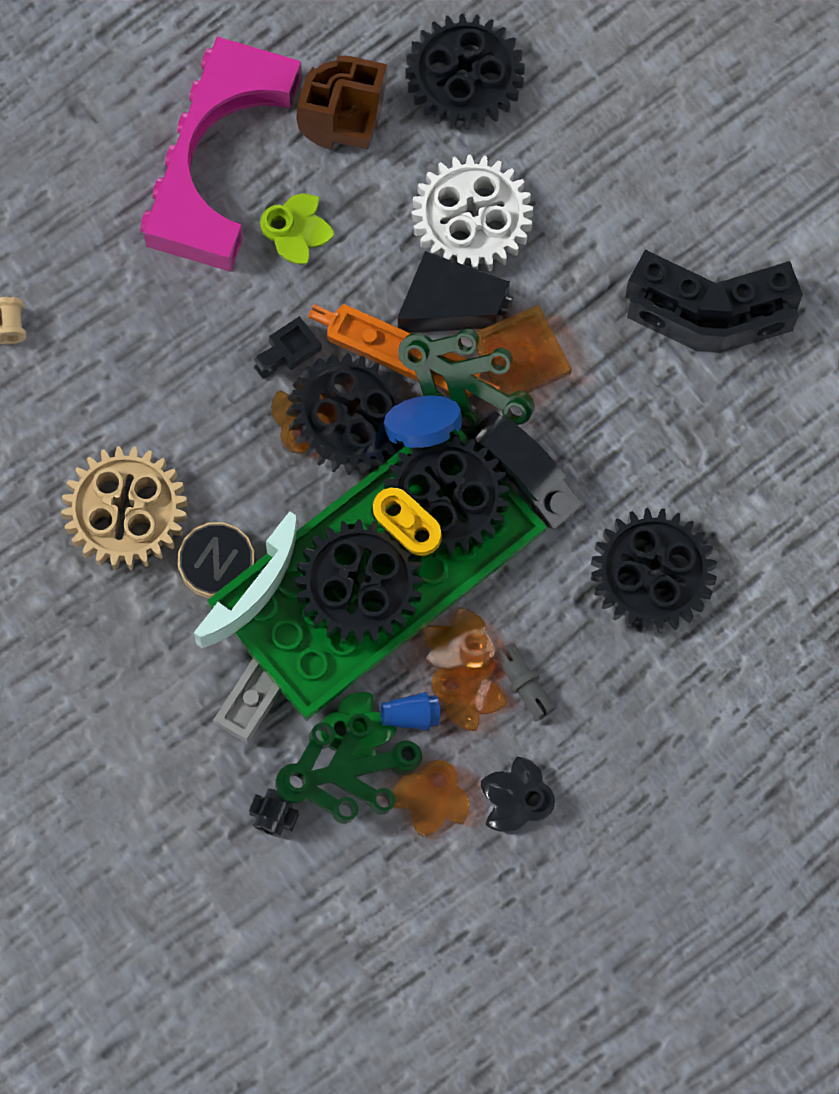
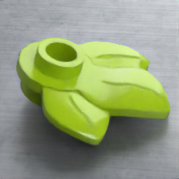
M304 193L293 195L284 205L271 206L261 216L260 228L263 235L269 240L275 241L278 254L293 264H307L309 261V248L323 246L334 237V231L330 225L315 215L319 205L318 196ZM275 221H283L286 224L282 229H275L272 226Z

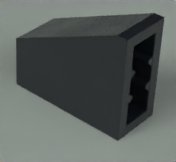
M425 251L398 314V328L408 333L496 328L500 316L507 318L514 297L509 295L510 281Z

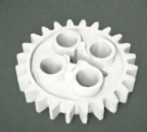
M468 155L466 164L463 165L460 164L456 157H453L452 168L450 169L444 164L439 163V176L431 172L427 173L426 181L428 185L419 183L418 194L420 196L413 197V207L417 210L412 211V221L417 223L414 226V235L423 236L420 239V247L422 249L432 246L430 253L438 256L443 255L444 258L463 265L470 264L471 268L477 270L479 264L484 263L489 272L492 271L493 260L495 259L503 266L506 265V252L513 256L518 255L519 247L516 243L525 245L527 243V234L525 232L532 229V221L527 218L533 217V207L527 205L530 203V192L521 193L524 189L523 179L512 182L514 178L513 169L502 173L501 161L498 160L492 167L487 166V156H483L479 164H474L472 156ZM480 188H487L493 194L483 197L479 196L476 191ZM451 198L457 201V204L453 207H445L440 202L443 199ZM497 204H503L504 207H500V206H496V205H497ZM468 211H472L473 214L477 217H472L471 213ZM441 221H445V222H448V223H447V224H441L440 222H441ZM491 221H499L505 227L500 230H493L487 224ZM457 231L467 233L469 237L465 240H456L451 235Z

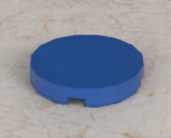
M434 395L421 396L403 401L394 406L386 414L384 425L386 434L391 442L397 444V441H403L405 447L423 448L443 443L450 438L449 433L453 430H456L457 433L462 425V415L460 407L454 400Z

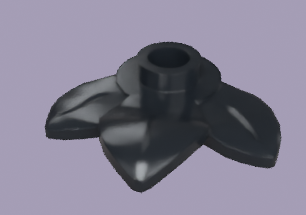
M516 757L511 767V773L504 771L493 772L484 777L480 782L483 793L495 805L486 820V826L492 830L499 832L518 831L528 821H541L547 818L554 809V793L549 786L543 783L542 771L539 766L530 759ZM532 795H540V802L537 805H528V800Z

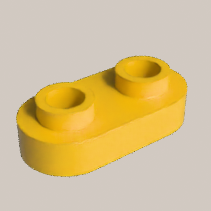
M387 488L376 496L373 502V512L376 520L407 550L415 555L424 556L433 553L439 547L442 533L438 522L405 491L399 488ZM390 505H399L401 507L400 513L396 516L388 515L387 508ZM421 530L427 531L429 533L428 540L425 542L416 541L415 535Z

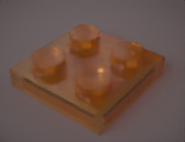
M539 305L476 332L480 340L478 347L475 349L478 357L491 354L497 348H505L512 354L513 363L506 373L495 374L492 371H486L492 384L508 395L515 391L530 393L562 379L572 372V368ZM494 357L496 364L500 366L506 365L503 357Z

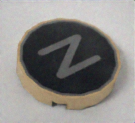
M211 522L194 528L183 539L178 551V569L185 585L195 594L208 599L255 563L254 549L249 538L239 528L224 522Z

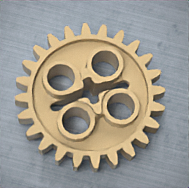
M117 446L115 457L110 458L105 450H101L102 461L99 463L88 457L87 461L90 467L88 471L78 467L75 469L80 479L79 482L67 481L68 489L74 494L62 495L64 504L70 506L62 510L61 514L63 519L71 520L64 527L67 534H76L72 538L74 547H80L85 544L82 552L86 559L96 552L98 566L103 565L107 558H109L113 570H117L121 561H126L129 570H133L134 560L140 559L142 564L147 567L149 566L148 555L151 553L161 560L163 558L160 549L162 545L171 549L175 547L170 535L182 536L183 534L182 528L176 522L187 521L186 512L179 510L188 506L187 498L177 496L184 491V485L182 482L173 483L177 478L176 470L171 469L164 472L167 466L164 458L153 464V454L150 450L140 458L135 446L132 447L129 456H124L121 447ZM131 476L134 478L128 494L131 507H128L125 511L123 538L117 540L116 536L121 525V516L118 509L124 507L126 480ZM107 481H114L119 484L118 488L112 493L100 491V487ZM146 486L157 489L156 494L149 499L137 496L138 492ZM101 517H107L112 520L111 525L105 530H97L92 527L94 522ZM147 523L151 526L144 535L137 536L131 533V529L135 524Z

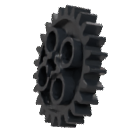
M461 13L459 23H454L448 15L445 17L444 27L433 21L432 34L421 30V42L412 41L411 51L413 54H407L406 65L409 67L405 68V79L410 80L408 82V93H416L414 95L415 106L425 103V116L430 115L434 111L437 112V124H440L447 117L450 118V127L452 129L455 128L458 120L464 122L466 130L470 129L471 120H477L481 127H485L486 116L497 122L499 120L498 109L509 113L511 106L509 100L518 101L519 91L517 89L523 88L524 78L521 75L525 73V64L520 62L523 52L522 50H514L516 47L515 37L504 40L506 37L505 27L498 29L496 32L493 30V19H490L485 25H481L478 14L475 15L471 23L467 22L464 13ZM466 45H474L479 49L473 52H468L464 50L463 47ZM435 63H444L448 67L442 70H437L433 68L432 65ZM486 73H494L498 76V78L495 80H487L483 77V75ZM456 91H463L468 95L464 98H456L451 94Z
M333 353L326 362L318 358L313 364V368L307 366L301 373L302 377H298L292 385L296 390H292L287 399L294 404H291L286 414L297 418L288 427L291 430H300L301 432L295 440L296 444L304 442L309 444L305 452L306 456L314 452L319 454L317 465L320 466L326 460L331 461L332 472H335L342 464L345 466L347 475H351L356 466H358L362 474H366L371 465L377 469L384 464V459L389 460L396 454L395 450H399L404 444L403 441H397V444L390 441L386 434L384 421L386 414L394 406L406 401L407 398L396 397L395 394L402 386L400 384L390 386L388 380L392 373L387 372L380 376L377 373L379 369L378 362L373 364L371 368L366 367L365 356H361L357 363H353L350 353H346L340 362L335 353ZM334 384L341 385L347 394L339 392ZM367 404L375 406L379 414L373 413ZM317 413L325 415L330 423L321 421ZM350 433L358 435L363 444L355 442Z
M460 434L455 435L452 443L444 441L443 443L421 449L409 448L410 457L399 452L397 461L400 466L390 465L389 474L393 478L384 480V489L399 488L413 498L432 517L444 515L450 519L451 523L448 526L440 527L442 533L441 543L432 553V557L437 556L440 548H445L448 557L452 558L454 548L459 547L464 555H468L469 543L471 542L481 549L483 547L482 534L493 539L495 537V529L492 525L502 526L504 517L498 512H507L509 503L502 500V498L509 495V487L500 485L506 480V473H494L499 465L498 458L486 461L488 448L485 447L478 452L474 451V439H471L466 446L460 445ZM447 464H454L460 468L461 472L455 476H449L441 468ZM427 468L433 471L436 480H434L430 474L425 472ZM421 484L427 487L429 492L424 496H415L409 491V488L413 485ZM440 488L446 495L453 493L452 503L446 496L439 498ZM468 495H477L482 499L483 503L477 507H471L463 501V498ZM393 504V506L387 509V514L396 516L400 513L401 507ZM456 511L466 518L467 522H461L457 517ZM424 530L417 532L415 535V539L418 542H425L429 538V533Z
M645 508L643 519H638L636 514L631 511L628 516L629 524L626 525L617 518L614 524L616 533L609 529L604 530L603 537L607 543H596L595 550L601 555L592 556L591 565L599 569L591 572L590 579L591 581L602 582L595 587L594 594L595 596H607L602 603L603 609L612 606L616 608L613 620L616 621L625 615L628 617L627 628L630 629L636 621L641 622L642 633H646L651 623L655 624L660 634L663 631L665 622H669L671 627L677 630L679 627V617L691 623L694 617L691 608L702 613L705 605L700 598L711 599L713 591L707 586L715 585L717 576L708 572L716 568L717 561L706 559V557L712 554L713 546L700 545L704 540L705 533L701 532L693 535L691 533L694 525L693 521L688 522L685 526L679 525L680 513H677L670 521L666 519L665 509L662 508L660 510L658 518H652L649 508ZM640 539L647 540L652 544L653 550L646 553L640 552L634 547L633 543ZM624 555L628 556L631 561H624L621 557ZM673 555H682L688 560L689 565L685 568H677L671 564L669 558ZM652 565L659 567V572L655 576L648 574V570L652 568ZM623 573L633 574L637 578L638 584L631 587L624 586L618 580V576ZM676 580H683L686 584L681 586ZM661 588L667 589L673 594L674 599L670 602H660L654 596V591Z
M357 519L355 529L349 530L347 524L341 521L340 533L336 534L330 527H327V540L324 541L314 536L313 545L316 551L307 548L303 550V557L309 563L300 562L297 564V571L305 576L295 578L296 587L305 589L297 594L298 603H309L303 609V615L305 617L317 615L313 621V628L316 630L326 624V638L330 639L336 632H340L342 644L345 645L350 635L355 636L358 646H362L364 636L367 635L370 636L374 644H378V634L381 631L387 637L392 638L393 624L404 629L406 627V620L403 614L414 617L416 608L410 602H420L422 595L415 589L423 586V578L414 575L421 571V563L409 562L415 554L407 549L402 550L403 545L397 539L393 541L391 534L386 529L382 534L377 532V521H373L368 530L363 529L361 519ZM365 551H369L371 555L365 570V582L362 583L355 613L349 614L348 608L353 597L354 582L358 579L362 556ZM348 553L356 560L351 565L342 566L335 561V558L339 554ZM378 563H387L394 570L384 576L377 574L373 567ZM338 589L346 597L336 603L328 601L325 598V594L330 590ZM369 599H377L383 603L384 607L380 611L370 612L363 607V604Z

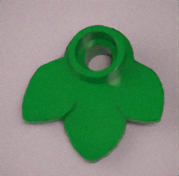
M357 692L346 696L339 703L337 712L328 714L322 720V722L330 724L333 728L335 725H340L346 731V724L353 715L364 714L370 718L372 729L365 739L360 740L349 761L377 755L375 747L387 743L397 732V727L382 725L379 712H372L374 698L368 692ZM353 723V728L357 732H365V727L362 723ZM319 730L321 740L327 741L328 735L324 731ZM335 732V738L328 748L337 751L344 736H340Z

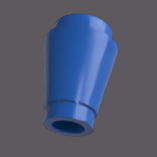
M427 692L390 700L389 702H381L380 715L382 725L429 731L430 727H438L440 708L437 695L428 696Z

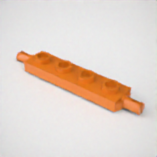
M317 304L312 306L308 318L328 326L327 340L357 355L365 356L366 359L375 363L378 362L386 368L418 381L416 372L405 367L398 355L401 341L410 333L346 304L340 306L335 313ZM411 349V354L414 357L422 358V353L418 349ZM453 352L440 355L452 363L466 360V358ZM432 370L437 390L450 396L444 377ZM480 373L473 374L474 376L480 378ZM485 381V382H487L488 384H490V385H492V386H494L495 388H497V389L500 390V386H497V385H494V384H492V383H490V382H488V381ZM466 390L467 396L469 398L473 393Z

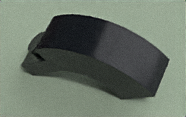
M493 411L466 435L469 440H475V447L479 451L485 447L488 448L486 458L488 461L498 458L499 465L497 470L506 473V477L522 492L548 528H557L582 505L564 481L567 476L555 461L528 433L507 417Z

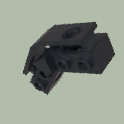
M645 249L628 280L625 298L631 300L627 315L628 319L695 351L722 353L792 332L799 315L797 310L803 293L790 261L715 283ZM697 320L723 322L725 329L700 327L695 324Z

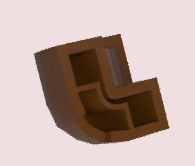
M337 55V60L323 63L316 69L312 67L306 76L297 104L296 120L299 130L310 141L330 150L333 149L334 142L369 149L374 129H377L383 105L387 64L353 56Z

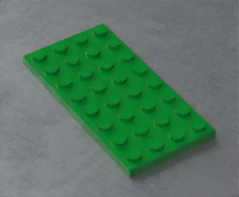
M460 429L457 433L456 430L449 433L450 438L446 440L447 443H452L455 435L460 434V445L466 446L470 441ZM474 445V451L478 452L479 450ZM404 447L399 451L409 457L411 456L409 447ZM398 453L296 531L293 555L279 587L260 612L242 628L233 633V635L252 658L255 659L268 677L279 687L280 691L301 716L308 721L546 532L547 527L506 480L500 485L509 487V495L502 498V500L509 503L507 512H498L504 517L502 526L492 525L495 529V537L493 539L482 534L483 547L479 549L472 542L469 543L468 555H464L460 548L456 547L454 548L453 557L449 558L446 549L440 548L436 557H432V553L424 556L415 555L409 561L421 563V571L414 574L423 578V586L415 589L422 594L421 601L416 603L410 602L416 608L415 615L413 617L403 614L406 620V627L402 629L393 624L392 638L387 637L381 631L378 634V644H374L370 636L367 635L364 636L362 646L357 645L356 638L350 635L345 645L342 644L340 632H336L330 639L326 638L327 625L325 624L315 630L313 628V621L317 615L309 617L303 615V609L309 603H298L297 594L305 589L296 587L295 578L305 576L297 571V564L300 562L309 563L303 557V550L307 548L316 551L313 545L314 536L324 541L327 540V527H330L336 534L340 533L341 521L347 524L349 530L355 529L357 519H361L363 529L367 530L373 521H377L373 512V502L376 496L384 490V480L393 478L389 474V466H400L397 461ZM447 464L441 468L449 476H455L461 472L460 468L454 464ZM427 468L425 472L430 474L433 477V479L436 480L433 471ZM416 484L409 488V491L415 496H424L429 492L428 488L421 484ZM440 488L439 498L446 496L452 503L453 493L446 495ZM468 495L463 498V501L471 507H477L483 503L482 499L477 495ZM456 511L459 520L463 523L467 522V519ZM437 515L433 517L440 527H446L451 523L447 516ZM377 521V532L382 534L385 528ZM365 551L362 556L358 579L354 582L353 597L348 608L349 614L355 613L362 583L365 582V570L371 555L369 551ZM348 553L339 554L335 558V561L342 566L351 565L356 560ZM266 554L210 597L207 600L208 606L213 609L219 602L231 611L273 557ZM378 563L373 567L377 574L384 576L394 570L387 563ZM338 589L330 590L325 594V598L328 601L336 603L346 597ZM369 599L364 602L363 607L370 612H377L384 605L377 599Z

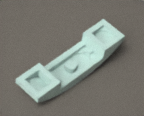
M289 511L266 541L267 554L273 558L233 609L230 611L218 602L195 630V642L198 646L204 648L232 635L257 615L273 596L285 576L294 551L297 524L296 515Z

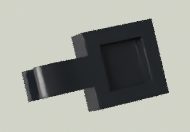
M299 316L269 336V343L272 347L254 358L256 363L254 369L262 379L274 373L283 362L292 370L320 352L322 344Z

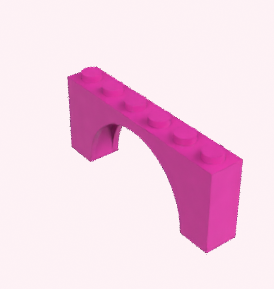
M217 36L212 49L207 48L203 55L201 69L204 71L200 81L195 80L192 84L189 101L192 102L188 113L183 112L180 116L177 133L180 134L176 145L171 144L168 148L165 158V166H168L164 178L158 177L153 189V199H155L151 211H145L140 231L144 233L146 247L232 272L243 241L242 226L214 211L197 192L191 179V164L194 152L205 133L216 122L233 112L256 106H277L291 109L302 79V67L300 60Z

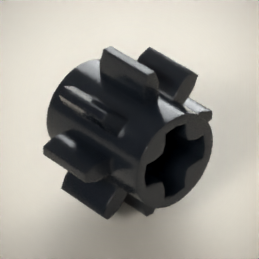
M268 788L264 797L255 794L248 812H250V816L255 817L252 825L254 828L268 835L280 837L283 829L293 831L299 817V811L292 808L294 803L287 802L281 798L277 790Z

